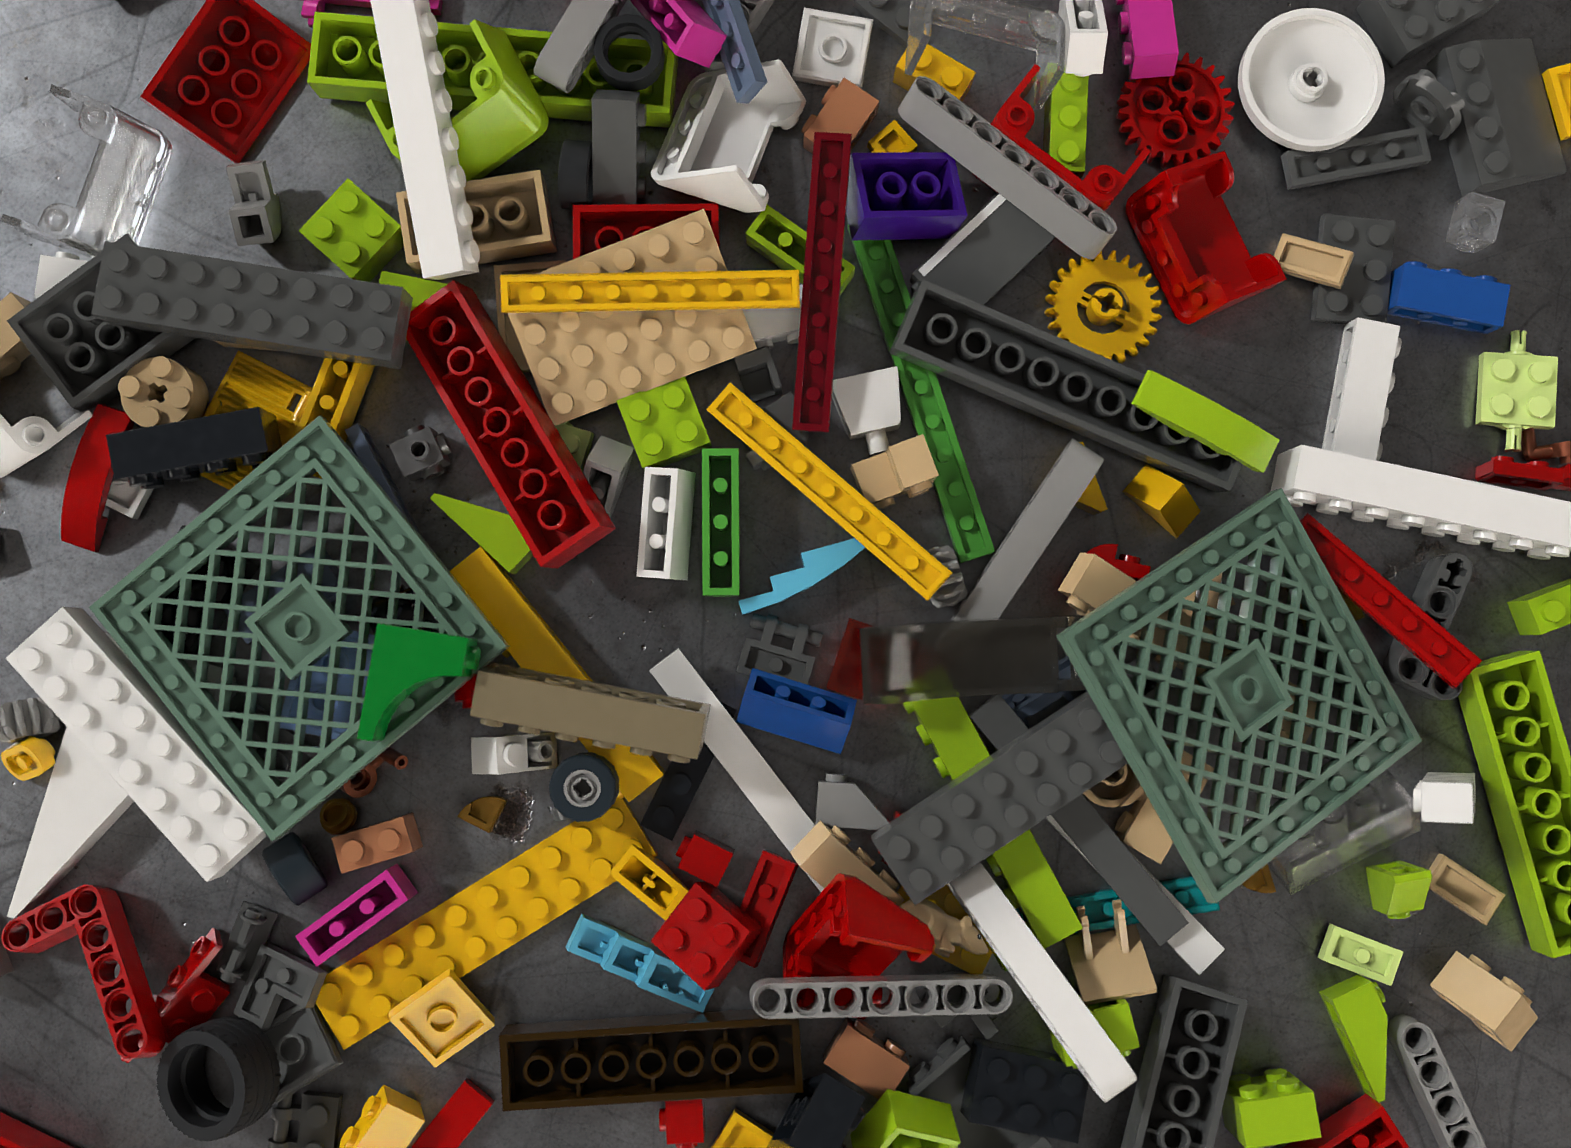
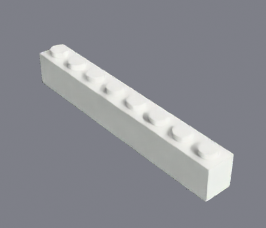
M370 0L422 276L424 279L442 280L479 272L480 251L477 243L473 240L471 230L473 214L469 204L466 203L464 192L466 176L463 168L459 165L457 155L459 138L456 130L452 127L450 117L452 100L444 85L443 73L445 72V63L441 53L438 51L435 36L438 34V25L434 15L431 13L429 0Z

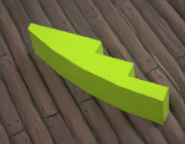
M1147 370L1131 403L1182 436L1194 438L1218 454L1228 455L1255 472H1265L1280 441L1275 436L1220 404L1151 370Z

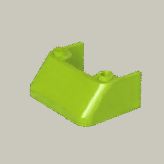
M476 19L469 24L486 55L473 67L470 74V85L477 100L451 118L452 127L456 130L459 138L457 155L459 165L464 170L466 181L485 177L541 137L549 123L548 113L506 32ZM373 99L368 100L366 105L388 148L401 162L390 104Z

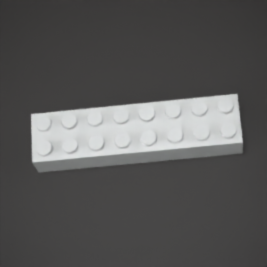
M1306 445L1297 446L1277 456L1271 491L1282 488L1292 507H1303V503L1315 505L1316 511L1324 514L1338 515L1339 511L1352 513L1351 519L1357 521L1374 522V518L1387 521L1386 526L1390 528L1408 530L1409 526L1422 528L1421 534L1444 537L1446 533L1457 536L1456 541L1460 543L1479 545L1480 541L1492 543V549L1515 552V549L1528 551V557L1541 560H1550L1551 556L1569 557L1571 552V502Z
M61 607L5 658L206 882L224 876L267 836L132 662L83 608Z

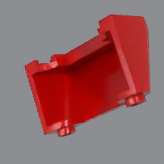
M1225 150L1164 170L1134 192L1126 203V213L1174 315L1184 324H1192L1270 289L1287 279L1279 262L1273 255L1262 253L1251 258L1221 195L1232 187L1234 170Z
M839 873L786 934L782 954L783 977L880 976L904 950L907 951L910 961L923 962L933 952L934 936L927 924L858 877ZM847 987L839 989L834 997L835 1004L842 1006L849 1003L852 998V990ZM882 987L874 991L872 995L873 1004L880 1005L883 996ZM805 988L799 991L796 1003L799 1006L810 1005L815 997L814 990ZM852 1017V1018H857V1019H863V1020H865L867 1017Z

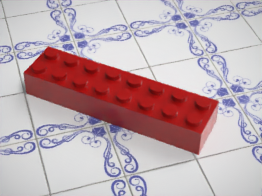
M452 280L414 308L410 313L406 339L539 566L558 569L614 531L616 527L474 290Z

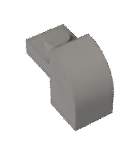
M266 160L229 164L226 170L235 204L228 212L237 246L274 242L281 232V208L278 192H273Z

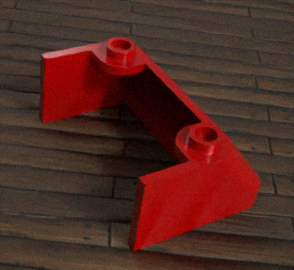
M1034 64L1002 105L991 125L1103 211H1106L1151 150L1145 147L1124 175L1112 166L1098 165L1092 168L1083 180L1025 137L1035 120L1033 108L1023 100L1032 89L1041 69L1038 65Z

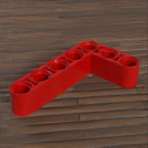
M81 885L12 919L5 925L2 930L1 941L4 948L11 952L41 953L78 935L117 1053L123 1058L138 1059L154 1057L162 1051L166 1042L165 1031L120 898L115 890L101 886ZM97 896L96 906L92 909V901ZM63 913V921L59 926V917ZM29 930L30 935L29 939L26 942V934ZM108 930V939L104 944L103 935ZM119 963L120 972L116 978L114 971L116 965ZM130 998L132 1006L129 1013H127L126 1003ZM140 1033H142L144 1037V1042L141 1048H139L137 1042Z

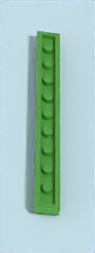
M891 240L852 241L884 340L890 352L911 301ZM890 354L893 366L898 368L899 384L916 435L924 434L939 474L933 482V486L959 564L994 553L995 549L936 373Z

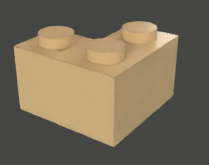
M924 434L891 445L887 448L886 452L856 462L850 467L859 493L879 510L896 504L894 498L907 493L910 499L929 492V489L933 487L932 483L939 476Z
M1456 951L1432 981L1430 987L1440 998L1469 1017L1479 1030L1512 1052L1538 1018L1530 1007L1532 1001L1523 994L1524 990L1511 979L1504 976L1500 981L1490 974L1491 967L1475 955L1471 954L1469 958H1466Z

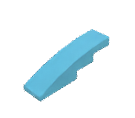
M853 538L801 553L803 568L770 576L773 591L738 600L742 615L744 616L776 605L813 587L844 567L865 547Z
M582 913L565 946L568 952L600 964L602 969L635 982L641 989L701 1013L704 1012L715 989L712 988L704 991L658 947Z

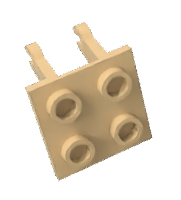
M1121 899L1112 901L1114 930L1090 934L1088 916H1085V906L1076 907V914L1083 929L1078 931L1079 935L1064 938L1079 994L1085 1005L1157 993L1155 980L1136 924L1126 926L1125 911L1121 908Z

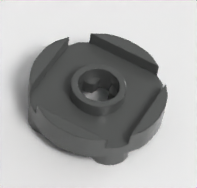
M1421 69L1417 74L1407 76L1394 89V104L1400 99V103L1404 108L1399 112L1402 120L1410 128L1424 126L1428 139L1435 134L1440 136L1438 140H1444L1459 127L1461 123L1460 111L1465 107L1464 100L1459 94L1449 92L1437 81L1431 71Z

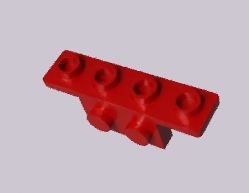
M212 928L205 937L201 936L197 939L187 960L182 966L178 965L172 970L168 976L166 986L158 995H153L167 1043L187 1029L207 1022L230 994L228 984L203 972L223 947L220 931ZM142 1033L138 1036L139 1048L142 1047L144 1042ZM121 1056V1060L126 1063H129L132 1060L123 1058Z

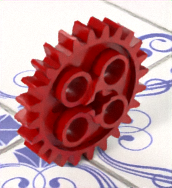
M1186 52L1181 61H1177L1174 76L1130 79L1129 76L1130 82H1124L1121 88L1124 94L1119 96L1116 103L1123 108L1118 110L1116 119L1126 121L1121 124L1118 131L1119 133H1130L1125 142L1126 146L1133 143L1139 145L1134 155L1138 156L1145 147L1151 150L1147 157L1148 164L1155 157L1160 158L1161 168H1164L1169 160H1173L1174 166L1183 164L1184 159L1190 162L1197 160L1198 156L1200 158L1209 156L1211 154L1210 149L1216 151L1222 144L1220 139L1224 140L1230 131L1226 126L1232 123L1234 117L1227 113L1232 110L1235 103L1225 99L1232 90L1231 88H1220L1221 83L1225 79L1224 75L1213 78L1211 74L1215 69V65H1211L1205 70L1201 68L1202 57H1199L1194 64L1189 63V53ZM1179 82L1183 84L1186 91L1177 90L1172 83ZM1143 102H1153L1157 110L1147 109ZM1193 111H1201L1206 116V120L1197 119ZM1163 130H1172L1176 134L1177 139L1167 138Z

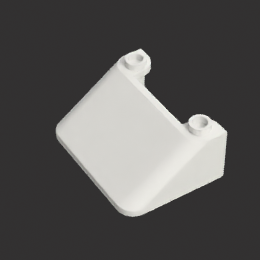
M779 59L761 62L767 83L749 104L736 102L725 69L704 72L696 76L686 88L651 170L653 180L660 186L741 212L765 211L769 200V193L763 185L752 184L774 127L780 126L784 130L794 127L798 123L799 116L806 104L805 97L783 62Z

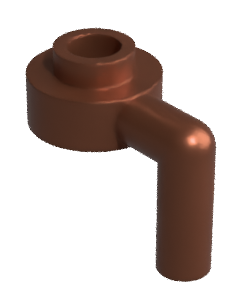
M1530 428L1522 431L1521 448L1523 458L1526 461L1559 457L1560 464L1571 463V440L1537 446L1535 429Z
M388 747L358 772L353 780L350 779L340 789L351 797H363L369 794L375 787L377 782L376 769L384 761L401 770L407 766L408 758L393 748Z

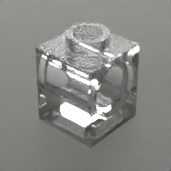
M1470 192L1456 201L1445 242L1457 245L1458 250L1467 253L1479 252L1495 243L1506 201L1475 192ZM1470 219L1476 222L1478 231L1472 228Z

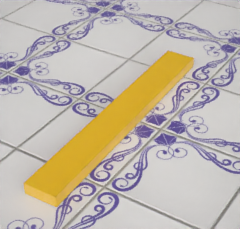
M799 270L500 275L502 313L800 308Z
M731 382L706 409L925 600L929 601L952 575L948 568Z

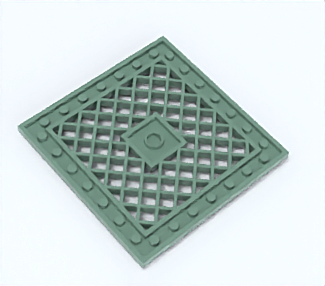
M320 415L89 607L271 841L282 837L478 673V670L486 667L510 647L326 418ZM318 472L319 475H320L323 479L310 478V477H311L314 473ZM307 484L322 486L320 505L305 504ZM295 490L294 503L281 502ZM332 491L346 508L331 506ZM278 508L293 509L291 529L276 528ZM304 511L319 512L317 532L302 531ZM267 513L265 527L252 526ZM330 513L345 514L343 534L328 533ZM355 519L369 536L354 535ZM250 532L264 533L262 554L247 552ZM275 534L290 536L288 556L273 555ZM238 537L236 551L223 550ZM301 537L316 538L314 558L299 557ZM327 539L342 540L340 561L325 559ZM353 541L369 543L366 563L351 562ZM378 548L392 565L377 564ZM221 556L235 557L233 578L219 576ZM247 558L261 559L259 580L244 579ZM272 561L287 562L285 582L270 581ZM209 562L207 575L194 574ZM298 563L313 564L312 579L308 574L303 573L297 577ZM324 565L339 566L337 587L322 586ZM350 568L366 569L364 589L348 588ZM376 570L392 571L390 592L374 591ZM401 576L415 594L400 593ZM192 580L206 581L204 602L190 601ZM218 582L232 583L230 604L216 603ZM244 584L258 586L256 607L241 605ZM180 586L178 599L165 598ZM269 587L284 588L268 601ZM322 592L337 593L335 608ZM347 594L363 595L361 616L345 615ZM373 596L389 598L387 619L371 617ZM399 599L415 600L413 621L397 620ZM164 604L177 605L175 626L161 625ZM189 606L203 607L201 628L187 627ZM424 606L427 607L439 623L423 622ZM215 608L229 610L227 631L213 629ZM241 611L255 612L244 621L252 633L238 632ZM344 620L360 622L358 643L343 642L353 632ZM370 623L413 626V629L422 630V627L439 629V633L478 639L477 647L481 649L479 666L477 670H472L471 677L450 676L424 684L407 696L399 705L389 722L384 740L366 741L357 739L361 703L364 701V697H362L364 676H368L369 671L365 670L367 649L373 650L374 645L368 644ZM161 630L174 631L173 645ZM186 632L200 634L198 655L184 653ZM212 635L226 636L224 657L210 656ZM238 637L252 638L250 659L235 658ZM263 646L275 662L261 661ZM341 647L357 648L355 669L339 668ZM330 652L329 667L314 666L316 662ZM184 659L197 660L196 674ZM209 661L223 663L221 683L206 682ZM235 664L249 665L247 686L232 685ZM260 666L275 668L273 688L258 687ZM312 671L328 673L326 693L310 692ZM338 674L354 675L352 696L336 694ZM286 675L290 680H296L301 676L299 691L284 690ZM207 688L220 689L219 704ZM231 691L246 692L244 712L229 711ZM257 693L272 694L270 715L255 714ZM283 695L299 697L296 717L281 716ZM309 698L325 699L323 720L307 719ZM335 700L351 702L349 722L333 721ZM229 717L243 719L242 733ZM254 720L269 721L267 741L252 740ZM280 722L296 724L293 744L278 743ZM306 725L322 726L320 747L304 745ZM332 727L347 729L331 743ZM253 747L266 748L265 762ZM277 749L292 751L290 771L275 769ZM303 752L319 753L302 767ZM276 776L289 778L281 784Z
M1282 488L1271 491L1056 635L1207 903L1217 904L1422 742ZM1262 554L1271 557L1269 572L1260 570ZM1248 555L1247 565L1238 562ZM1236 572L1245 575L1243 590L1233 588ZM1222 573L1221 583L1212 581V579ZM1258 579L1267 582L1265 597L1256 595ZM1280 586L1289 589L1287 604L1278 602ZM1209 590L1219 593L1217 609L1207 606ZM1196 591L1194 602L1184 599ZM1232 597L1241 600L1239 616L1229 613ZM1254 604L1263 607L1261 623L1252 620ZM1182 608L1193 611L1190 628L1180 625ZM1169 609L1167 621L1157 618ZM1276 611L1285 614L1283 630L1274 627ZM1205 615L1215 618L1213 634L1203 632ZM1298 618L1306 620L1304 636L1296 634ZM1228 622L1237 625L1235 642L1225 639ZM1155 627L1166 630L1163 647L1152 644ZM1141 629L1140 640L1129 637ZM1250 629L1259 632V637L1249 639ZM1178 634L1188 637L1186 654L1175 651ZM1272 636L1281 639L1279 655L1270 653ZM1201 641L1211 644L1208 661L1198 658ZM1294 643L1303 646L1300 662L1292 659ZM1127 646L1138 649L1135 666L1124 663ZM1224 648L1233 650L1222 658ZM1316 650L1324 652L1322 668L1314 666ZM1150 653L1161 656L1158 673L1148 670ZM1174 660L1184 663L1181 680L1171 677ZM1272 663L1277 664V669H1275ZM1197 667L1207 669L1196 677L1201 686L1194 684ZM1290 668L1299 671L1297 687L1288 685ZM1126 673L1134 675L1132 683ZM1312 675L1320 677L1318 694L1310 692ZM1146 679L1157 682L1154 700L1143 697ZM1334 682L1342 684L1339 700L1331 698ZM1169 686L1180 689L1177 706L1166 704ZM1192 693L1203 695L1200 713L1190 711ZM1290 695L1295 696V700H1294V701L1292 700V698H1291ZM1308 700L1317 702L1314 719L1306 717ZM1294 703L1293 713L1284 711ZM1145 706L1152 708L1151 717L1148 714ZM1330 707L1338 709L1336 726L1328 724ZM1214 710H1215L1216 714L1218 715L1219 719L1213 717V711H1214ZM1165 712L1175 715L1172 733L1162 730ZM1352 713L1359 715L1357 732L1349 730ZM1188 719L1198 721L1195 739L1185 737ZM1283 719L1291 721L1289 739L1280 737ZM1268 723L1267 733L1258 730ZM1211 725L1221 728L1218 746L1208 743ZM1305 726L1313 728L1311 745L1302 743ZM1326 732L1334 734L1332 751L1324 749ZM1256 738L1265 741L1263 759L1254 757ZM1348 738L1356 740L1347 747ZM1164 740L1171 741L1170 750L1168 749ZM1232 742H1242L1241 752L1231 750ZM1184 745L1194 748L1191 766L1181 764ZM1279 745L1287 747L1285 765L1276 763ZM1301 751L1309 753L1307 771L1298 769ZM1207 752L1217 754L1214 773L1204 770ZM1230 758L1239 760L1236 779L1227 777ZM1323 758L1330 759L1329 762L1322 766ZM1252 764L1261 767L1259 785L1250 783ZM1275 771L1284 773L1281 791L1272 789ZM1182 772L1190 774L1188 782L1186 781ZM1297 777L1305 779L1296 786ZM1203 778L1212 780L1210 799L1200 797ZM1225 785L1235 787L1232 806L1223 803ZM1248 791L1257 793L1255 812L1246 810ZM1271 797L1279 799L1270 806ZM1201 805L1208 807L1207 816L1203 811ZM1221 811L1231 813L1228 833L1219 830ZM1244 817L1253 819L1243 827ZM1219 838L1225 839L1226 841L1222 843Z

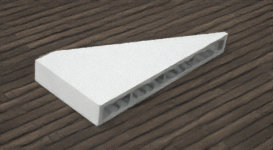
M104 632L113 641V643L122 651V649L118 646V644L111 637V635L108 632ZM184 659L196 674L197 660ZM209 661L206 682L221 683L223 664ZM233 677L232 685H236L235 677ZM207 688L219 704L220 689ZM66 727L9 907L7 914L9 918L14 919L36 908L134 802L68 727Z

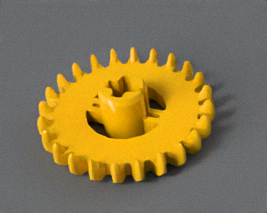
M1112 250L1106 260L1102 256V251L1093 261L1081 256L1080 265L1072 258L1068 261L1069 272L1063 268L1057 271V276L1061 282L1053 280L1049 283L1050 288L1056 294L1046 295L1045 301L1054 307L1046 309L1044 314L1055 320L1047 328L1049 330H1059L1060 333L1057 337L1110 360L1114 356L1116 361L1122 364L1126 360L1125 352L1132 357H1136L1139 354L1136 345L1147 347L1150 344L1144 335L1152 336L1158 331L1149 323L1158 322L1162 318V315L1152 312L1153 309L1162 305V300H1152L1150 298L1159 290V286L1146 287L1145 284L1151 279L1152 273L1141 277L1138 275L1143 265L1142 262L1129 268V254L1120 263L1116 262V250ZM1096 284H1106L1113 286L1118 291H1120L1123 297L1125 298L1128 312L1122 310L1124 305L1123 298L1120 295V293L1113 288H1101L1100 290L1096 291L1094 295H1090L1084 292L1083 290ZM1102 301L1108 303L1106 308L1108 311L1106 313L1101 311ZM1077 305L1085 309V315L1093 325L1106 326L1114 322L1120 325L1121 328L1112 333L1105 334L1091 331L1084 326L1079 318Z

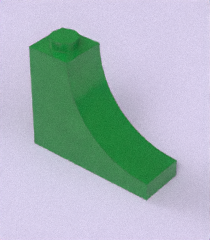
M377 623L357 739L366 741L384 740L387 727L394 712L407 696L424 684L450 676L471 677L472 670H477L481 657V649L477 647L478 639Z

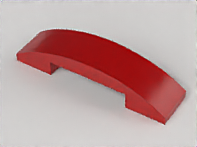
M104 404L97 405L92 414L93 417L90 418L79 442L68 476L61 514V541L93 552H99L108 518L102 515L114 475L106 435L132 430L134 421L128 417L125 411Z

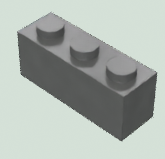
M596 89L592 96L593 205L638 204L640 198L646 197V176H640V163L646 162L647 145L645 140H640V126H646L647 106L640 103L639 91Z

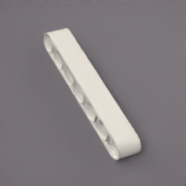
M979 862L949 882L947 885L968 916L971 917L975 926L1101 1100L1107 1103L1135 1082L1137 1077L1130 1065L984 866Z

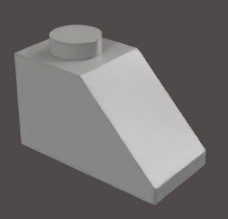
M601 435L586 459L583 474L611 519L628 476L635 448Z
M826 773L825 779L817 780L815 825L821 820L828 827L837 825L839 828L879 830L889 823L854 781H847V774Z

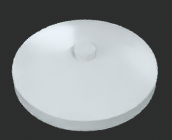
M1302 8L1288 11L1266 23L1248 44L1238 71L1239 96L1251 122L1272 141L1299 151L1328 150L1351 140L1374 117L1381 103L1385 84L1382 59L1369 35L1358 24L1344 15L1320 8Z

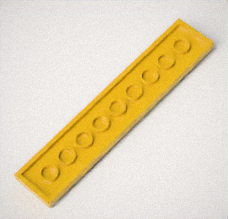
M616 798L615 803L599 818L586 822L573 821L327 973L315 1003L343 1050L389 1023V1011L447 969L450 968L458 978L463 977L616 882L617 880L608 873L632 844L656 857L658 852L625 798L621 800Z

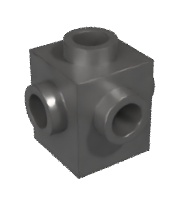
M424 425L410 428L403 433L404 438L389 444L403 477L412 482L422 477L424 480L438 477L444 473L443 468L451 464L447 454L451 453L452 449L443 432L438 434L437 431L429 426L425 428Z

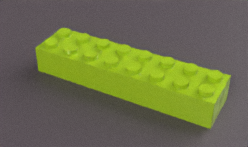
M1516 651L1483 660L1463 680V688L1458 698L1531 950L1551 958H1557L1571 954V754L1541 652Z

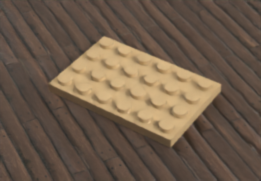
M702 209L536 274L728 270L705 209ZM742 309L508 313L548 416L555 426L617 403L616 400L629 395L651 390L757 349Z

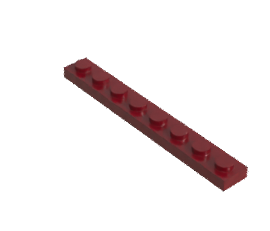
M814 132L792 430L829 433L852 134Z

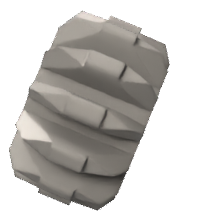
M949 545L928 549L932 556L952 572V575L932 596V604L936 608L957 605L958 602L966 599L967 590L954 550Z
M41 697L6 702L0 705V742L10 744L30 736L44 738L54 735L60 729L59 717Z

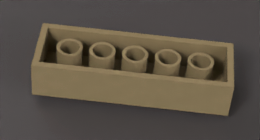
M492 663L478 670L470 716L481 718L480 723L487 726L503 727V723L518 725L517 730L523 733L540 734L541 730L556 732L555 738L560 740L578 741V737L593 739L592 744L601 748L614 749L615 745L619 744L629 746L630 752L634 754L652 756L653 751L668 754L667 759L671 761L690 763L691 758L698 759L703 748L711 704Z

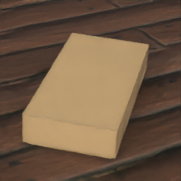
M1283 233L1274 257L1279 262L1284 274L1341 289L1353 260L1354 252Z
M1439 853L1429 868L1432 874L1429 890L1479 923L1487 926L1505 894L1443 854Z

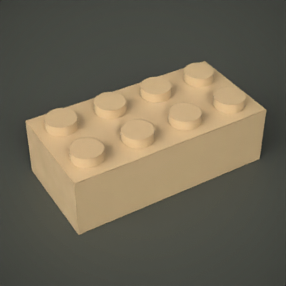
M540 169L466 181V186L464 187L466 203L469 204L473 214L471 230L473 240L477 243L480 251L478 265L557 252L547 184ZM407 191L396 192L406 264L416 274H422Z

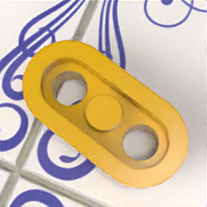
M30 736L4 750L1 753V760L14 777L21 781H26L43 774L54 766V756L56 753L53 746L46 739Z

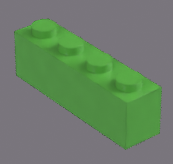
M702 448V595L704 597H740L739 448Z

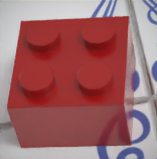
M695 882L651 939V942L706 991L720 986L763 928L717 887L707 882Z

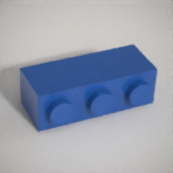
M1409 261L1391 272L1388 315L1489 334L1504 326L1511 285L1497 282L1498 279L1493 276L1480 275L1470 277L1462 275L1463 272L1458 269L1444 268L1435 270L1427 268L1426 263Z
M752 668L736 722L841 754L852 724L857 700Z

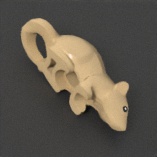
M927 899L922 900L914 905L912 900L900 905V907L929 926L934 936L936 954L948 958L950 953L954 952L955 947L953 945L960 946L973 954L982 955L988 953L989 950L982 935L972 924L970 916H964L962 920L947 915L940 907Z

